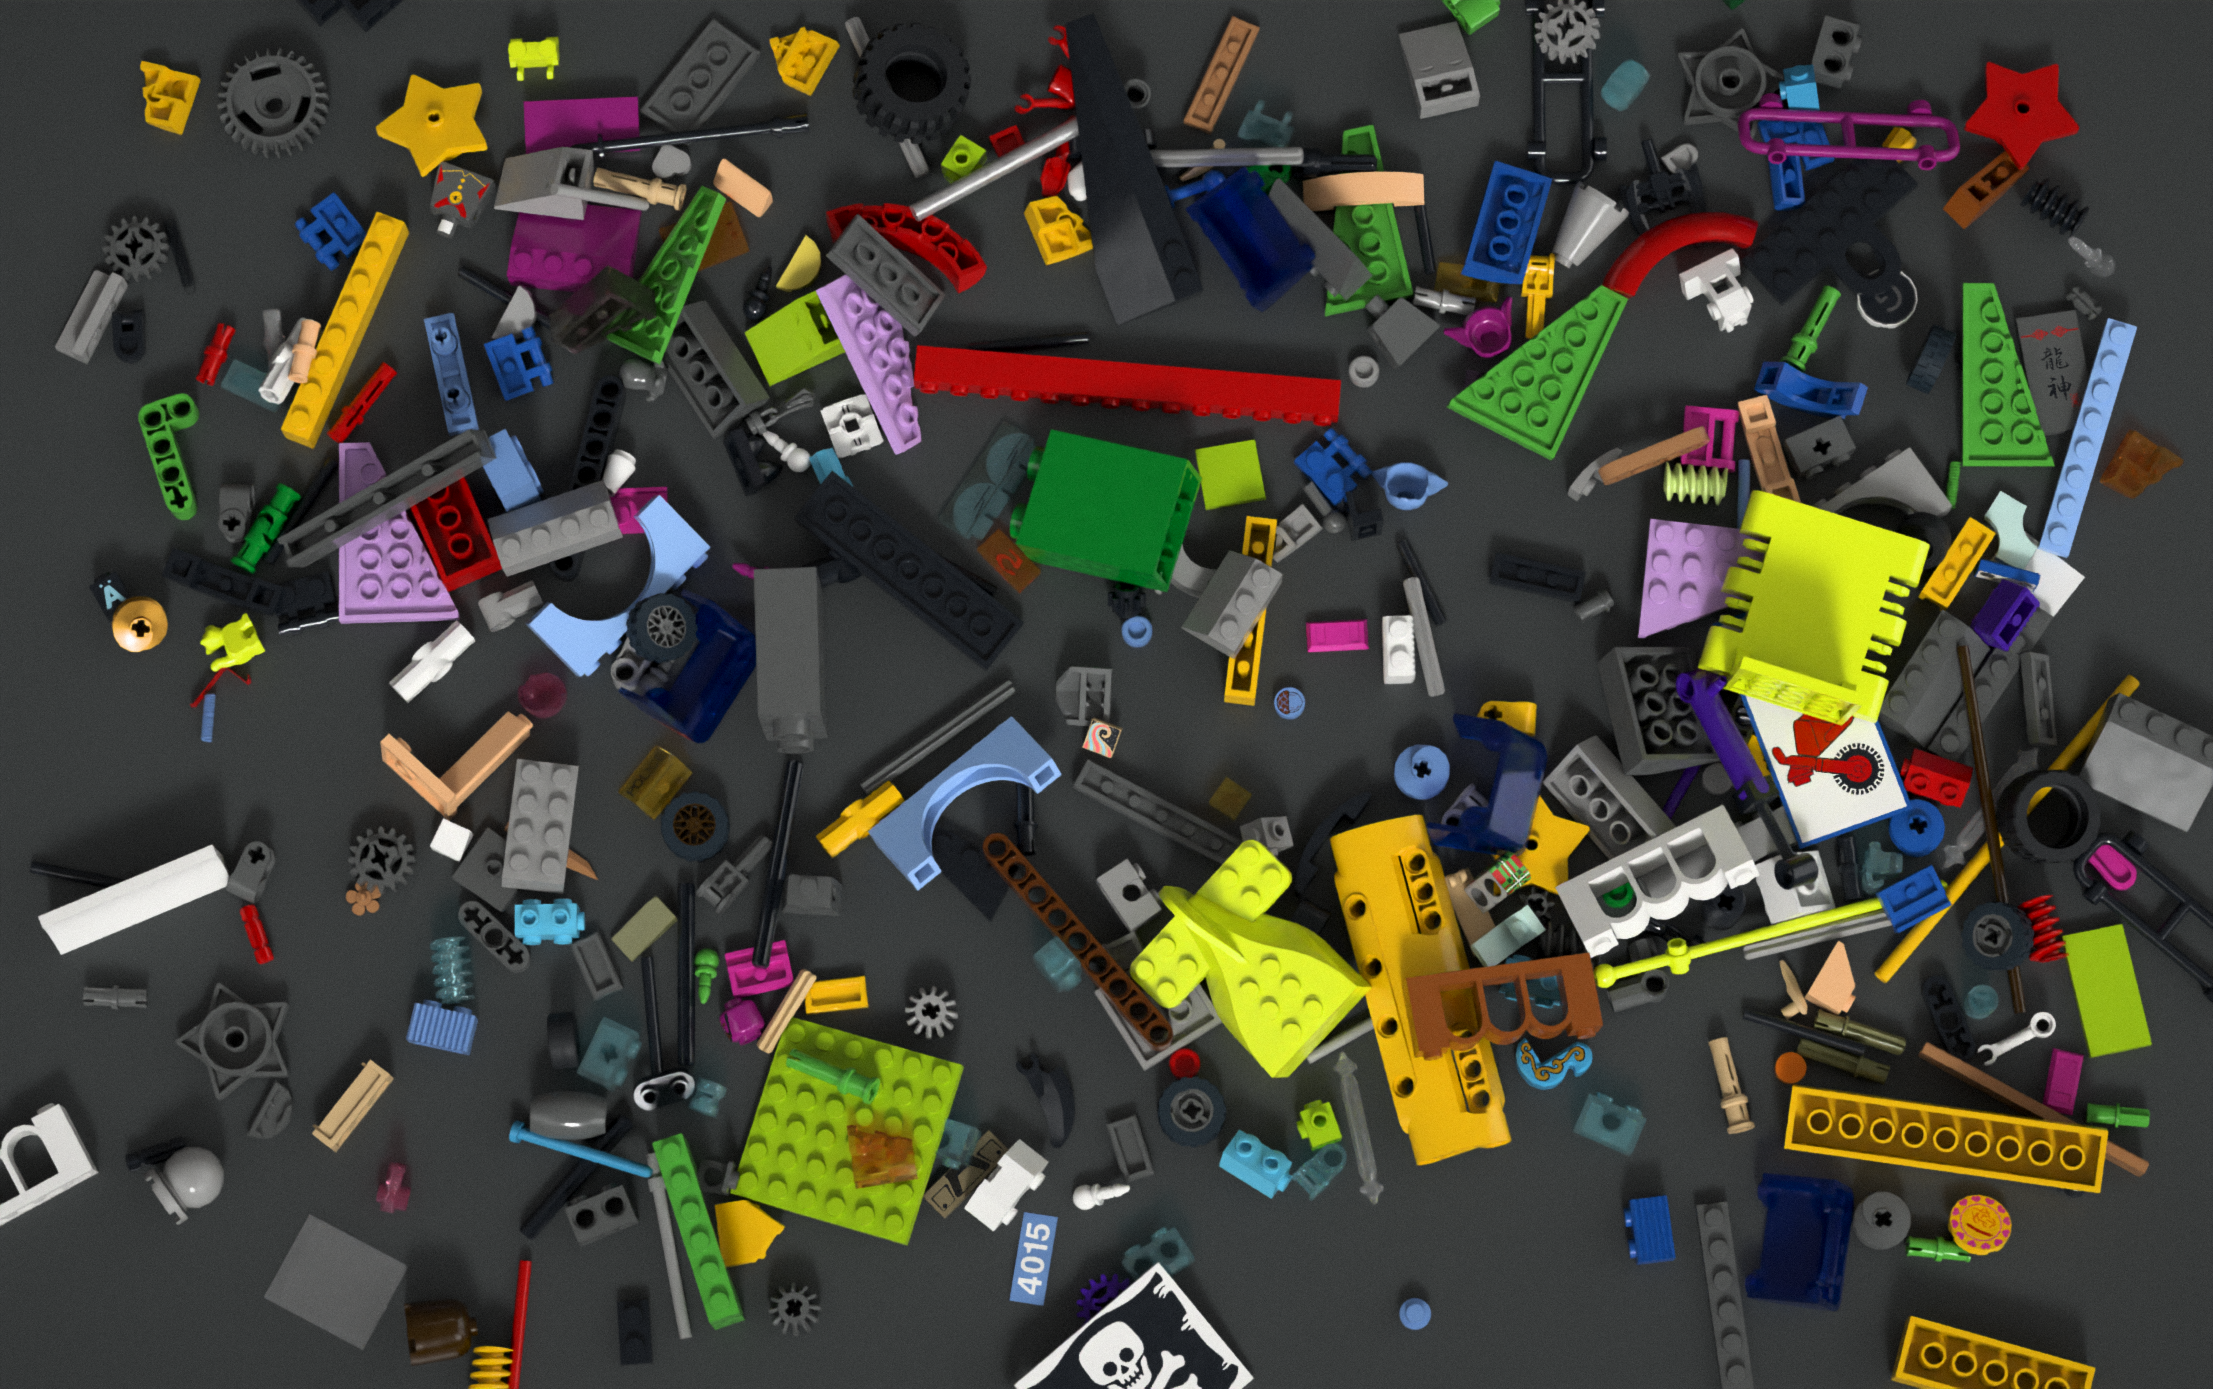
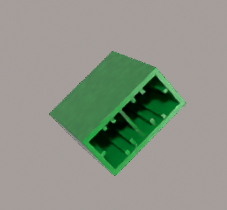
M1051 429L1046 447L1036 446L1029 459L1027 476L1030 482H1034L1028 504L1018 503L1011 517L1010 536L1013 539H1017L1016 545L1031 562L1168 592L1202 477L1188 459Z

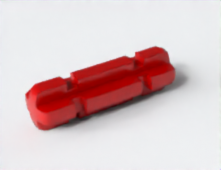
M251 904L242 907L239 912L242 921L246 922L244 926L251 946L256 950L254 951L256 961L259 964L272 961L274 956L271 948L267 946L269 942L262 922L258 919L259 913L256 906Z

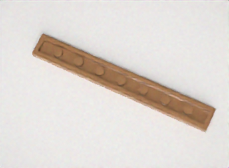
M1929 1042L1924 1044L1917 1056L2028 1117L2078 1124ZM2107 1140L2106 1160L2138 1177L2145 1174L2149 1166L2148 1161Z

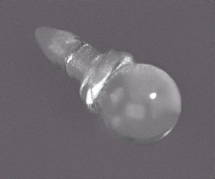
M2075 237L2068 238V242L2073 250L2086 259L2085 265L2091 267L2096 276L2106 278L2114 273L2116 263L2112 256L2102 254V250L2099 248L2093 250L2080 239Z

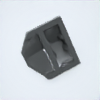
M1070 665L1056 681L1055 700L1065 717L1067 725L1090 726L1093 718L1110 723L1112 667Z

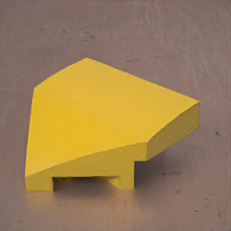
M805 26L800 28L798 32L779 39L777 36L769 39L777 62V69L783 82L809 96L814 92L840 46L836 40L813 30L807 31Z
M748 1200L715 1205L720 1251L726 1267L754 1263L758 1259H764L766 1250L776 1235H780L785 1228L782 1223L774 1220L764 1212L758 1204L751 1203Z

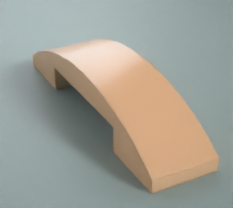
M1357 172L1323 176L1303 181L1304 204L1311 211L1334 210V206L1394 203V207L1425 205L1423 174L1408 172Z
M1763 395L1738 402L1737 405L1744 435L1761 490L1801 503L1777 435L1776 421L1768 396Z

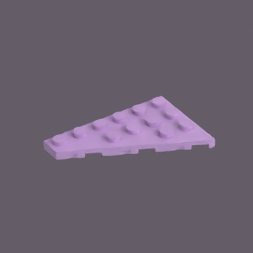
M370 442L339 443V503L387 476ZM406 511L401 512L339 548V622L341 624L460 620V614Z

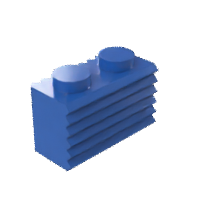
M1667 1195L1629 1200L1627 1203L1628 1208H1623L1625 1227H1631L1632 1239L1627 1240L1629 1257L1635 1258L1636 1265L1674 1261L1676 1256Z

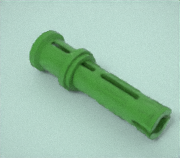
M1826 285L1822 288V292L1801 332L1793 335L1791 339L1793 344L1787 355L1782 356L1780 362H1786L1800 372H1805V364L1810 354L1815 353L1817 349L1816 340L1837 300L1841 296L1838 290Z
M795 1048L789 1053L793 1058L800 1061L798 1062L788 1057L786 1061L788 1068H793L835 1085L841 1094L846 1095L850 1093L862 1098L863 1103L871 1104L878 1093L880 1079L877 1077H865L858 1074L856 1069L852 1067L839 1068Z

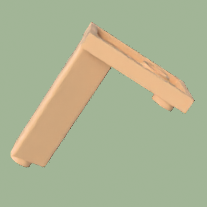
M508 711L439 779L410 753L412 749L400 737L395 739L388 734L380 742L382 760L441 815L450 821L457 814V807L530 736V729L533 727V724L523 714H519L516 717Z

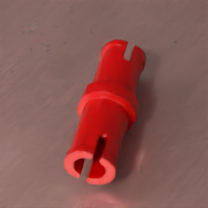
M222 323L217 324L212 341L204 350V361L196 376L199 382L205 383V380H207V385L210 386L215 384L221 364L227 360L226 352L236 332L233 327L228 325L224 329L225 324Z

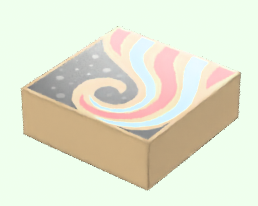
M1093 718L1082 748L1112 758L1123 728Z

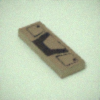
M988 1130L923 1195V1198L946 1219L996 1169L997 1163L1009 1149Z

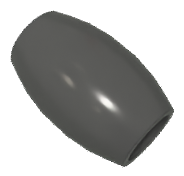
M579 1090L548 1091L531 1097L530 1132L559 1140L588 1139L606 1133L607 1098Z

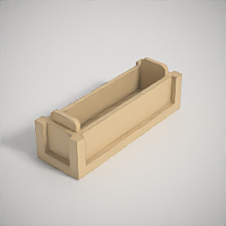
M371 1059L367 1065L364 1062L361 1063L364 1069L319 1126L313 1124L315 1130L312 1134L334 1152H337L394 1079Z

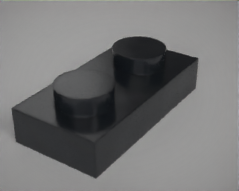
M649 1300L617 1302L621 1365L652 1364L653 1351Z

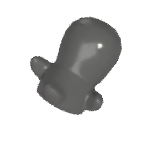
M630 358L621 365L619 379L625 388L647 390L646 400L652 402L659 395H663L669 369L665 367L663 360H661L660 365L654 362V366L642 360Z

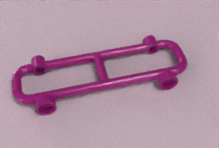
M1768 93L1761 97L1758 102L1759 108H1751L1742 112L1737 123L1739 140L1742 146L1752 153L1768 155V160L1773 164L1783 163L1786 160V156L1918 161L1920 169L1931 170L1936 166V162L1952 160L1960 151L1959 134L1955 124L1945 117L1932 115L1931 105L1925 100L1911 102L1907 106V114L1783 109L1781 97L1778 94ZM1752 120L1841 124L1844 146L1785 143L1779 138L1771 139L1768 142H1757L1751 137L1749 123ZM1853 124L1940 128L1946 133L1948 148L1945 150H1934V147L1931 145H1922L1917 149L1856 146Z

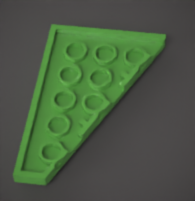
M1601 285L1451 399L1446 407L1549 460L1554 459L1628 298Z

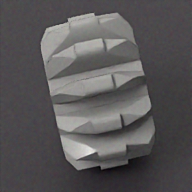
M936 986L931 987L930 995L927 996L924 988H920V1000L913 995L909 997L910 1002L916 1007H905L906 1014L914 1015L906 1022L908 1026L918 1024L914 1030L917 1036L926 1029V1039L930 1040L932 1038V1030H937L938 1036L942 1038L944 1037L942 1026L948 1030L954 1028L953 1024L947 1019L958 1018V1013L950 1010L956 1006V1002L954 999L945 1002L949 995L946 990L942 991L937 997ZM932 1006L934 1010H940V1012H936L937 1017L931 1020L930 1016H923V1013L927 1014V1007Z

